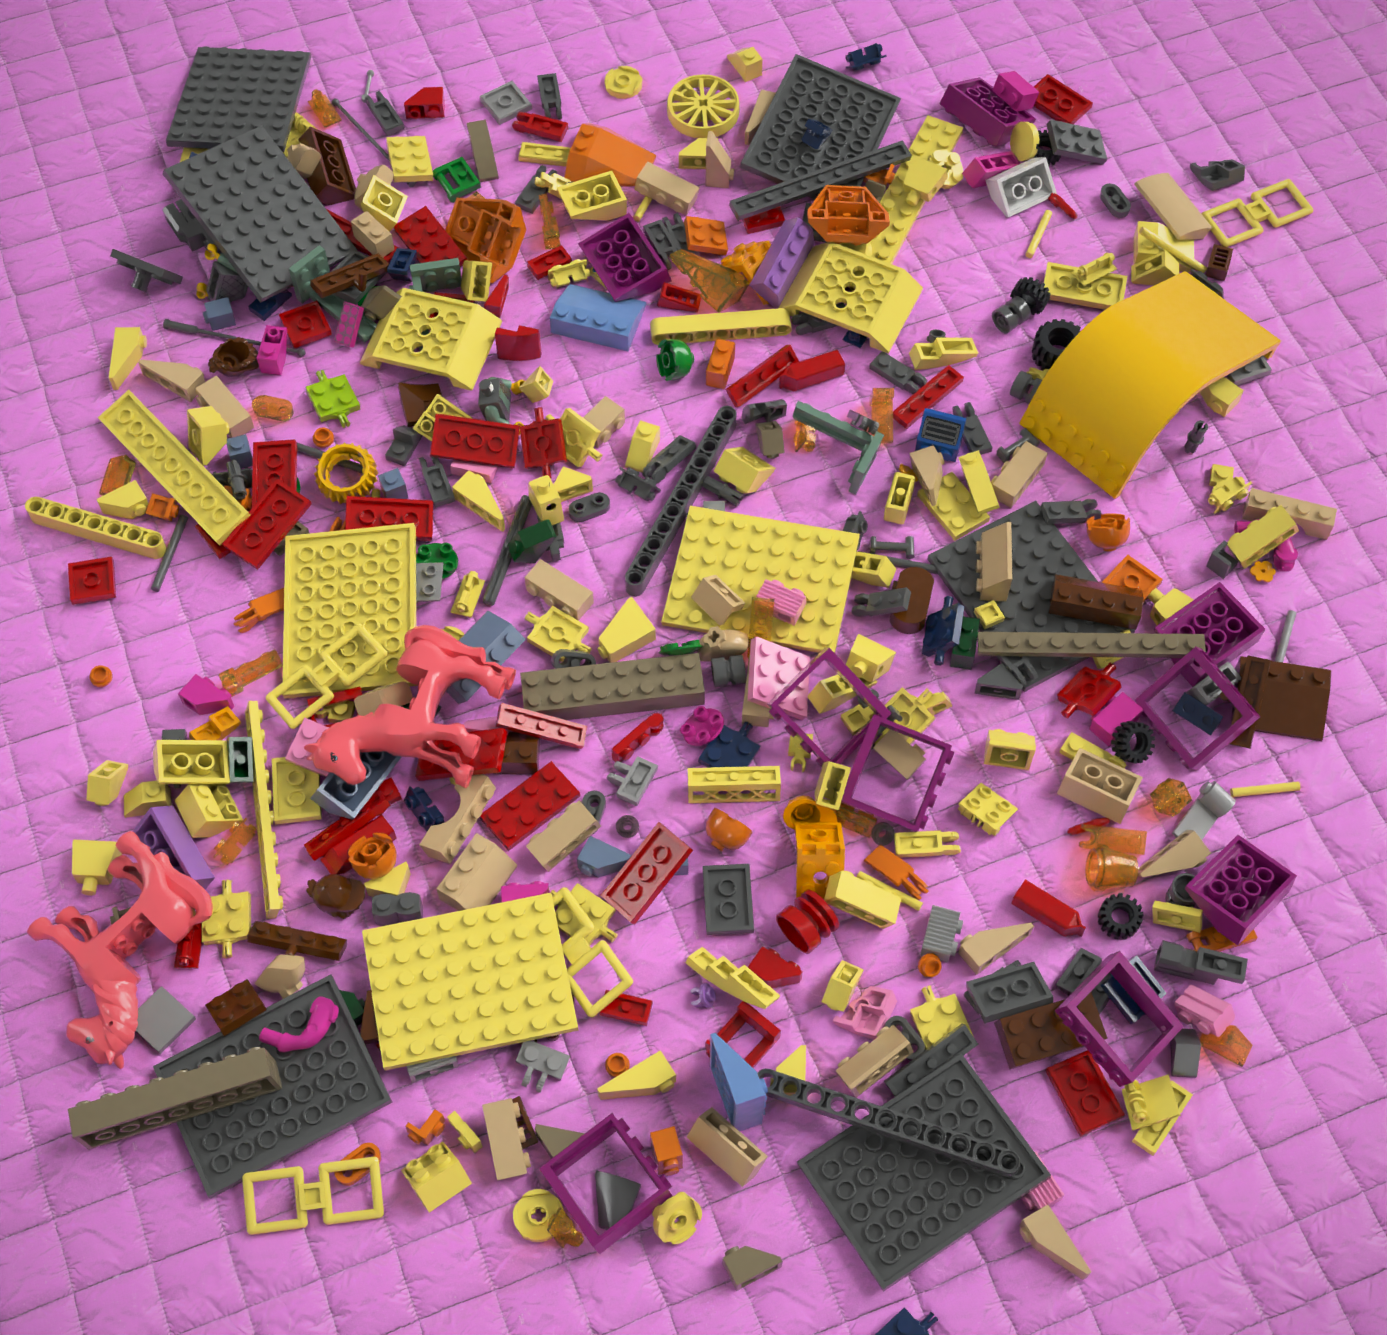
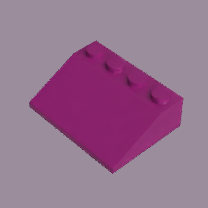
M980 77L949 84L939 104L945 108L947 113L955 115L959 122L968 125L975 134L984 137L988 144L996 147L1007 144L1010 141L1012 130L1017 123H1034L1036 121V118L1025 110L1016 112L992 91L993 86Z
M630 213L578 243L615 302L655 292L662 288L664 282L670 283L672 281L667 268Z
M1219 582L1156 626L1154 631L1156 634H1204L1206 654L1219 668L1256 644L1263 635L1265 628ZM1171 658V660H1172V662L1174 663V665H1175L1178 661H1180V660L1182 659V658ZM1194 661L1181 673L1192 687L1208 676L1197 661Z
M1237 835L1186 885L1185 890L1216 930L1236 945H1239L1289 893L1297 875L1240 835Z

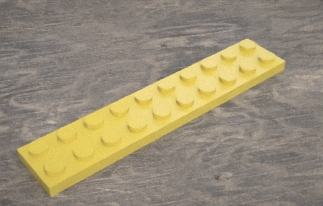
M927 115L909 151L912 156L915 155L925 160L929 159L937 150L943 149L952 153L963 133V127ZM911 159L901 163L891 185L888 186L880 201V204L889 213L890 225L870 241L872 257L889 264L894 262L926 202L923 199H919L916 206H911L906 202L909 193L904 191L903 183Z
M130 390L126 391L98 417L219 546L240 523L250 516L249 512Z

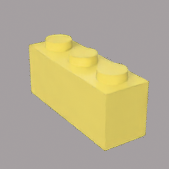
M1280 505L1277 508L1273 507L1268 510L1260 520L1252 521L1247 526V529L1241 533L1238 532L1232 535L1227 542V546L1245 569L1299 532L1295 521L1283 506Z
M840 871L829 877L824 901L833 907L884 929L896 924L901 898L894 895L891 890L881 889L874 886L869 880H861L855 877L849 871Z

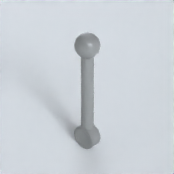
M373 70L367 71L368 79L365 94L361 97L364 103H366L365 97L368 96L371 79L374 76Z

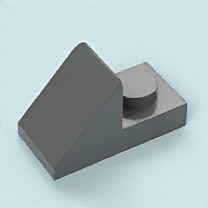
M403 425L393 429L394 441L385 457L388 461L406 466L423 435L413 428Z

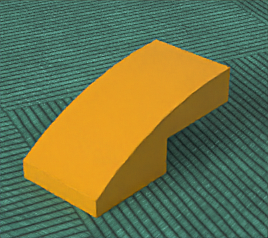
M227 706L210 715L209 722L190 731L189 737L191 740H223L241 724V721Z

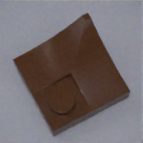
M398 383L407 427L415 426L437 394L442 396L438 383Z

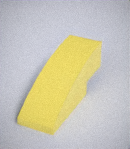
M936 338L933 343H915L909 355L915 370L959 363L976 357L978 351L972 338Z

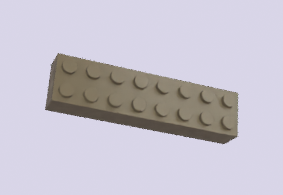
M699 653L520 673L524 709L564 720L705 705V690Z
M254 1047L248 1049L247 1053L238 1056H225L222 1058V1061L216 1063H202L197 1069L190 1071L180 1070L175 1072L174 1076L165 1079L162 1077L154 1078L149 1081V1084L142 1086L132 1085L125 1088V1091L117 1094L107 1093L94 1101L78 1102L75 1107L68 1109L72 1138L90 1150L280 1090L282 1085L277 1062L265 1048Z

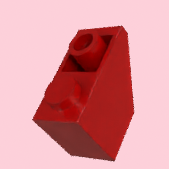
M423 87L404 102L406 119L445 118L443 87Z
M762 946L748 966L752 972L771 988L798 984L802 980L803 971L800 970L799 965L793 961L787 962L782 959L780 954L771 948L766 949Z

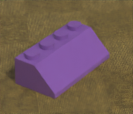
M800 217L783 222L749 285L775 309L779 308L814 246L813 229Z
M173 806L150 807L132 832L137 834L142 843L150 847L153 855L160 852L167 854L174 869L193 878L206 890L215 877Z

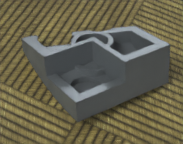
M1233 159L1209 161L1208 166L1202 167L1196 163L1190 164V169L1198 180L1212 191L1244 181L1245 166Z
M779 399L749 404L743 408L741 418L745 424L762 417L765 418L766 422H771L786 416L787 403L785 400Z
M596 1170L598 1222L600 1228L608 1230L632 1211L641 1184Z

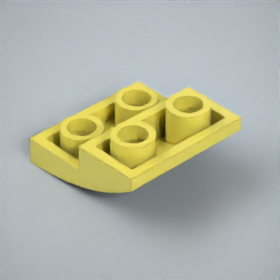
M437 394L413 429L432 442L436 413L471 419L473 417Z

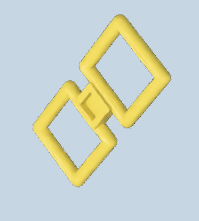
M1286 179L1253 192L1251 199L1254 202L1245 205L1238 198L1204 211L1201 214L1211 225V232L1220 244L1229 247L1262 234L1264 230L1259 224L1261 221L1268 219L1272 226L1277 228L1310 215L1314 210L1290 179ZM1287 188L1303 209L1277 219L1261 197ZM1237 207L1253 229L1227 239L1211 217Z
M356 624L319 654L320 659L323 661L319 666L312 670L308 665H304L266 695V700L291 729H296L302 724L304 718H310L334 698V694L328 687L338 679L345 686L352 685L386 658L388 653L362 624ZM359 634L376 654L351 674L347 675L331 658V655ZM306 676L323 696L293 718L277 698Z
M563 887L552 896L554 907L564 899L583 926L562 944L563 954L572 964L567 968L570 989L587 1016L592 1018L633 984V979L606 941L601 940L592 948L590 947L585 937L594 930V924L568 888ZM602 952L622 981L592 1005L573 976Z
M366 1157L321 1163L318 1167L319 1182L304 1183L303 1169L300 1166L245 1173L242 1176L247 1233L254 1235L305 1228L308 1225L307 1210L322 1208L323 1222L326 1225L382 1218L384 1207L379 1159L377 1157ZM369 1168L373 1209L333 1214L329 1173ZM293 1177L297 1219L257 1224L253 1182Z

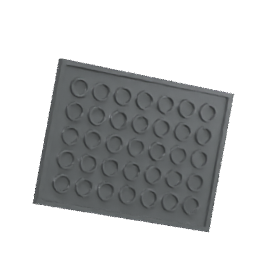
M198 47L166 138L167 147L211 149L259 126H263L280 150L284 152L310 65L311 53L303 51Z
M795 54L741 161L740 168L779 184L874 151L879 148L901 98ZM808 119L818 120L833 130L819 149H814L802 141V137L807 130V127L804 125ZM864 177L839 186H861ZM820 192L807 197L815 200Z
M263 126L250 130L163 171V176L260 303L292 287L293 282L289 268L320 245L325 249L329 268L343 261L353 250L357 251L356 247Z
M1037 501L928 555L927 560L937 568L938 575L957 601L964 606L967 615L970 618L978 619L974 609L990 601L980 600V592H976L977 578H980V573H976V561L980 560V554H976V542L981 540L982 532L1003 523L1011 522L1012 582L1007 601H995L1005 619L1003 622L984 629L979 621L978 630L980 632H995L1002 627H1005L1008 632L1121 633L1125 630H1130L1131 633L1135 632V629L1048 613L1055 574L1098 581L1054 524H1046ZM1027 656L1030 659L1029 662L1036 670L1038 678L1032 680L1026 674L1024 668H1020L1019 671L1025 677L1027 683L1022 687V690L1026 692L1090 657Z
M332 974L266 1008V1011L226 1036L220 1031L153 1066L157 1078L162 1077L165 1079L174 1076L173 1074L177 1071L197 1069L202 1063H216L222 1061V1058L225 1056H238L247 1053L248 1049L254 1047L265 1048L277 1062L282 1089L177 1122L201 1182L210 1199L240 1184L245 1173L264 1171L392 1103L390 1095ZM319 996L331 999L334 1005H337L339 1008L336 1021L331 1023L321 1041L311 1048L280 1052L278 1048L259 1041L260 1033L264 1027L282 1034L286 1032L295 1036L301 1035L311 1017L309 1012L311 1005Z
M962 1053L882 1105V1107L1016 1152L1020 1157V1167L1014 1176L1004 1177L853 1125L797 1161L798 1166L883 1292L1051 1178L1050 1172ZM883 1117L880 1119L879 1124L883 1128H889L892 1126L893 1120L889 1117ZM907 1125L904 1127L903 1132L907 1136H914L917 1133V1128L913 1125ZM932 1133L927 1137L931 1144L936 1145L942 1141L941 1136L937 1133ZM956 1141L952 1144V1149L957 1153H961L966 1150V1145L961 1141ZM982 1149L976 1153L981 1161H987L991 1158L987 1150ZM1004 1158L1001 1161L1005 1169L1010 1170L1015 1167V1162L1011 1158Z

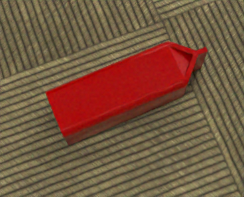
M834 350L788 365L784 374L780 375L779 388L797 391L842 376L845 372V362L839 351Z
M381 814L330 848L320 860L330 874H344L352 869L348 851L354 842L363 836L366 839L374 837L373 833H384L394 841L397 839L395 831Z
M1024 880L1013 897L1012 905L1064 937L1073 935L1083 936L1086 927L1081 923L1079 912L1028 880Z

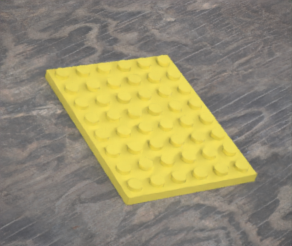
M690 506L661 623L663 626L708 633L711 627L718 626L721 630H738L747 633L749 641L754 637H759L783 647L820 653L825 647H829L835 653L860 534ZM712 575H717L745 602L742 610L732 612L725 624L721 626L691 598L702 579ZM765 579L769 581L778 580L784 587L790 590L792 588L799 589L806 596V605L794 626L755 609L754 600Z
M414 523L285 536L283 682L304 665H308L312 670L323 662L319 654L356 624H362L387 651L388 655L350 686H345L338 679L328 687L332 693L359 686L362 691H369L383 685L386 686L403 681L407 682L409 686H416L402 678L396 670L398 661L405 651V634L408 630L417 627L416 526ZM358 634L331 655V658L349 675L374 656L376 652ZM305 676L282 695L286 699L322 694Z
M551 893L362 930L384 1071L579 1031Z

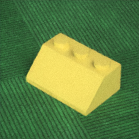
M227 740L156 741L153 750V765L158 784L230 783Z

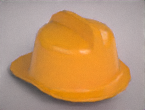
M804 795L790 800L783 813L785 824L795 830V823H837L836 814L831 808L818 805L813 798Z

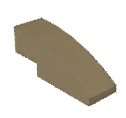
M486 119L467 123L479 181L485 182L499 179Z

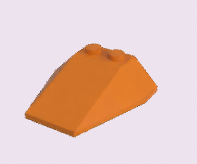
M582 123L569 151L564 178L572 183L613 171L620 186H635L637 176L647 161L654 164L656 155L607 127Z
M825 185L807 211L808 223L826 242L836 244H867L890 225L889 213L866 187Z
M456 198L445 231L467 257L468 261L492 263L490 283L493 284L513 268L526 233V226L521 207L507 200Z

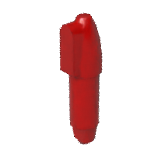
M1055 193L1050 194L1048 200L1056 208L1060 207L1069 217L1077 219V213L1061 196Z
M1092 819L1069 828L1067 833L1077 835L1106 827L1110 823V819Z

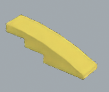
M703 947L688 956L685 962L703 978L723 991L762 1009H766L780 997L777 992L747 966L743 965L738 969L724 956L717 960Z

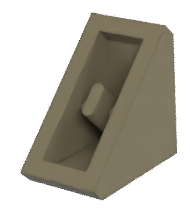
M539 1124L535 1126L536 1136L551 1159L585 1134Z

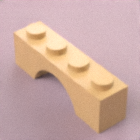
M1251 488L1245 502L1243 520L1254 521V519H1261L1268 510L1282 505L1295 523L1304 529L1306 535L1325 540L1328 539L1334 527L1336 508Z
M472 775L467 788L456 784L455 790L460 795L461 800L458 811L447 822L430 826L419 844L428 857L451 864L496 790V787L486 775Z

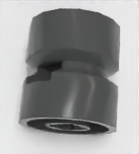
M1015 296L1006 302L1005 305L992 312V320L995 326L1003 333H1009L1031 317L1028 304L1019 296Z
M1020 371L1013 382L1010 395L1019 400L1024 398L1025 402L1030 404L1042 380L1039 378L1034 380L1031 374ZM1031 385L1034 386L1030 394H1028Z
M743 655L730 656L728 660L724 657L711 658L714 687L727 686L729 682L733 685L746 683Z
M1188 873L1176 876L1166 893V902L1194 908L1196 903L1185 890V887L1195 876Z

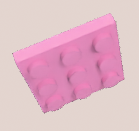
M759 637L751 639L748 701L770 708L767 704L810 662V657ZM809 675L779 704L787 715L800 720L807 718Z

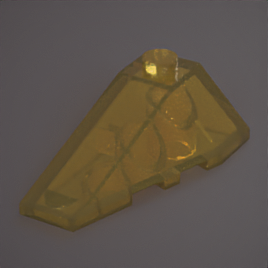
M680 249L669 256L680 272L689 276L691 279L690 284L693 287H698L702 292L700 294L701 298L718 313L739 302L750 284L742 274L737 273L735 270L686 250Z

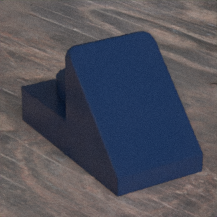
M808 119L804 125L807 127V130L802 137V141L814 149H819L833 130L818 120Z
M396 249L387 268V273L392 279L412 282L410 265L415 263L417 250Z
M284 290L261 303L256 299L248 306L249 310L265 321L292 297V293Z

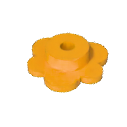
M899 465L900 473L912 475L915 477V482L918 481L915 473L909 466Z
M1256 561L1250 569L1251 575L1255 576L1257 581L1263 580L1267 583L1272 581L1273 575L1276 573L1269 561Z

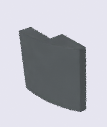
M1080 948L1057 982L1056 987L1069 996L1102 962V958ZM1110 972L1091 991L1099 1015L1110 1000L1109 996L1100 986L1110 977Z

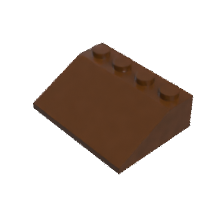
M1240 656L1235 670L1241 676V680L1234 685L1238 691L1240 690L1247 657ZM1271 661L1259 712L1260 718L1257 720L1255 731L1322 741L1330 695L1331 670ZM1232 704L1231 725H1232L1233 716H1234V712H1235V708H1236L1233 704Z

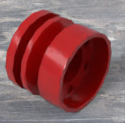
M808 889L801 894V897H797L794 900L795 907L788 905L776 915L778 926L787 939L801 952L806 954L811 953L821 944L820 936L828 938L831 932H835L840 925L831 907L821 896Z

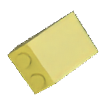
M613 171L557 187V191L571 219L612 220L627 214V199Z
M1138 221L1134 233L1133 265L1164 251V249L1139 234L1142 227L1147 228L1194 259V239L1178 240L1167 226L1157 222ZM1173 256L1179 262L1180 272H1191V269L1194 270V268Z

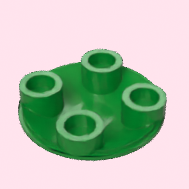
M432 543L419 546L416 554V563L443 562L442 579L449 577L457 569L458 556L451 544Z
M699 640L687 641L682 643L681 647H678V643H671L661 646L658 653L664 656L692 654L703 646Z

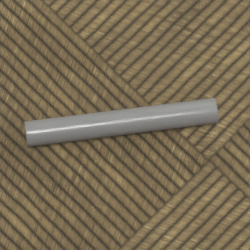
M1293 610L1287 612L1274 660L1276 662H1283L1296 617V612Z

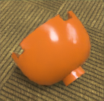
M1116 513L1101 514V518L1096 520L1094 516L1090 517L1086 522L1088 538L1095 546L1103 548L1104 551H1114L1117 547L1123 545L1129 537L1130 518L1128 517L1126 520L1125 515Z
M717 808L712 810L706 821L705 829L707 835L712 839L711 845L720 851H723L724 848L729 850L739 849L744 846L753 833L746 825L737 819L734 820L727 813Z
M373 833L374 837L368 839L363 836L354 842L348 851L352 868L365 879L381 878L387 875L395 866L397 858L396 848L391 837L384 833Z

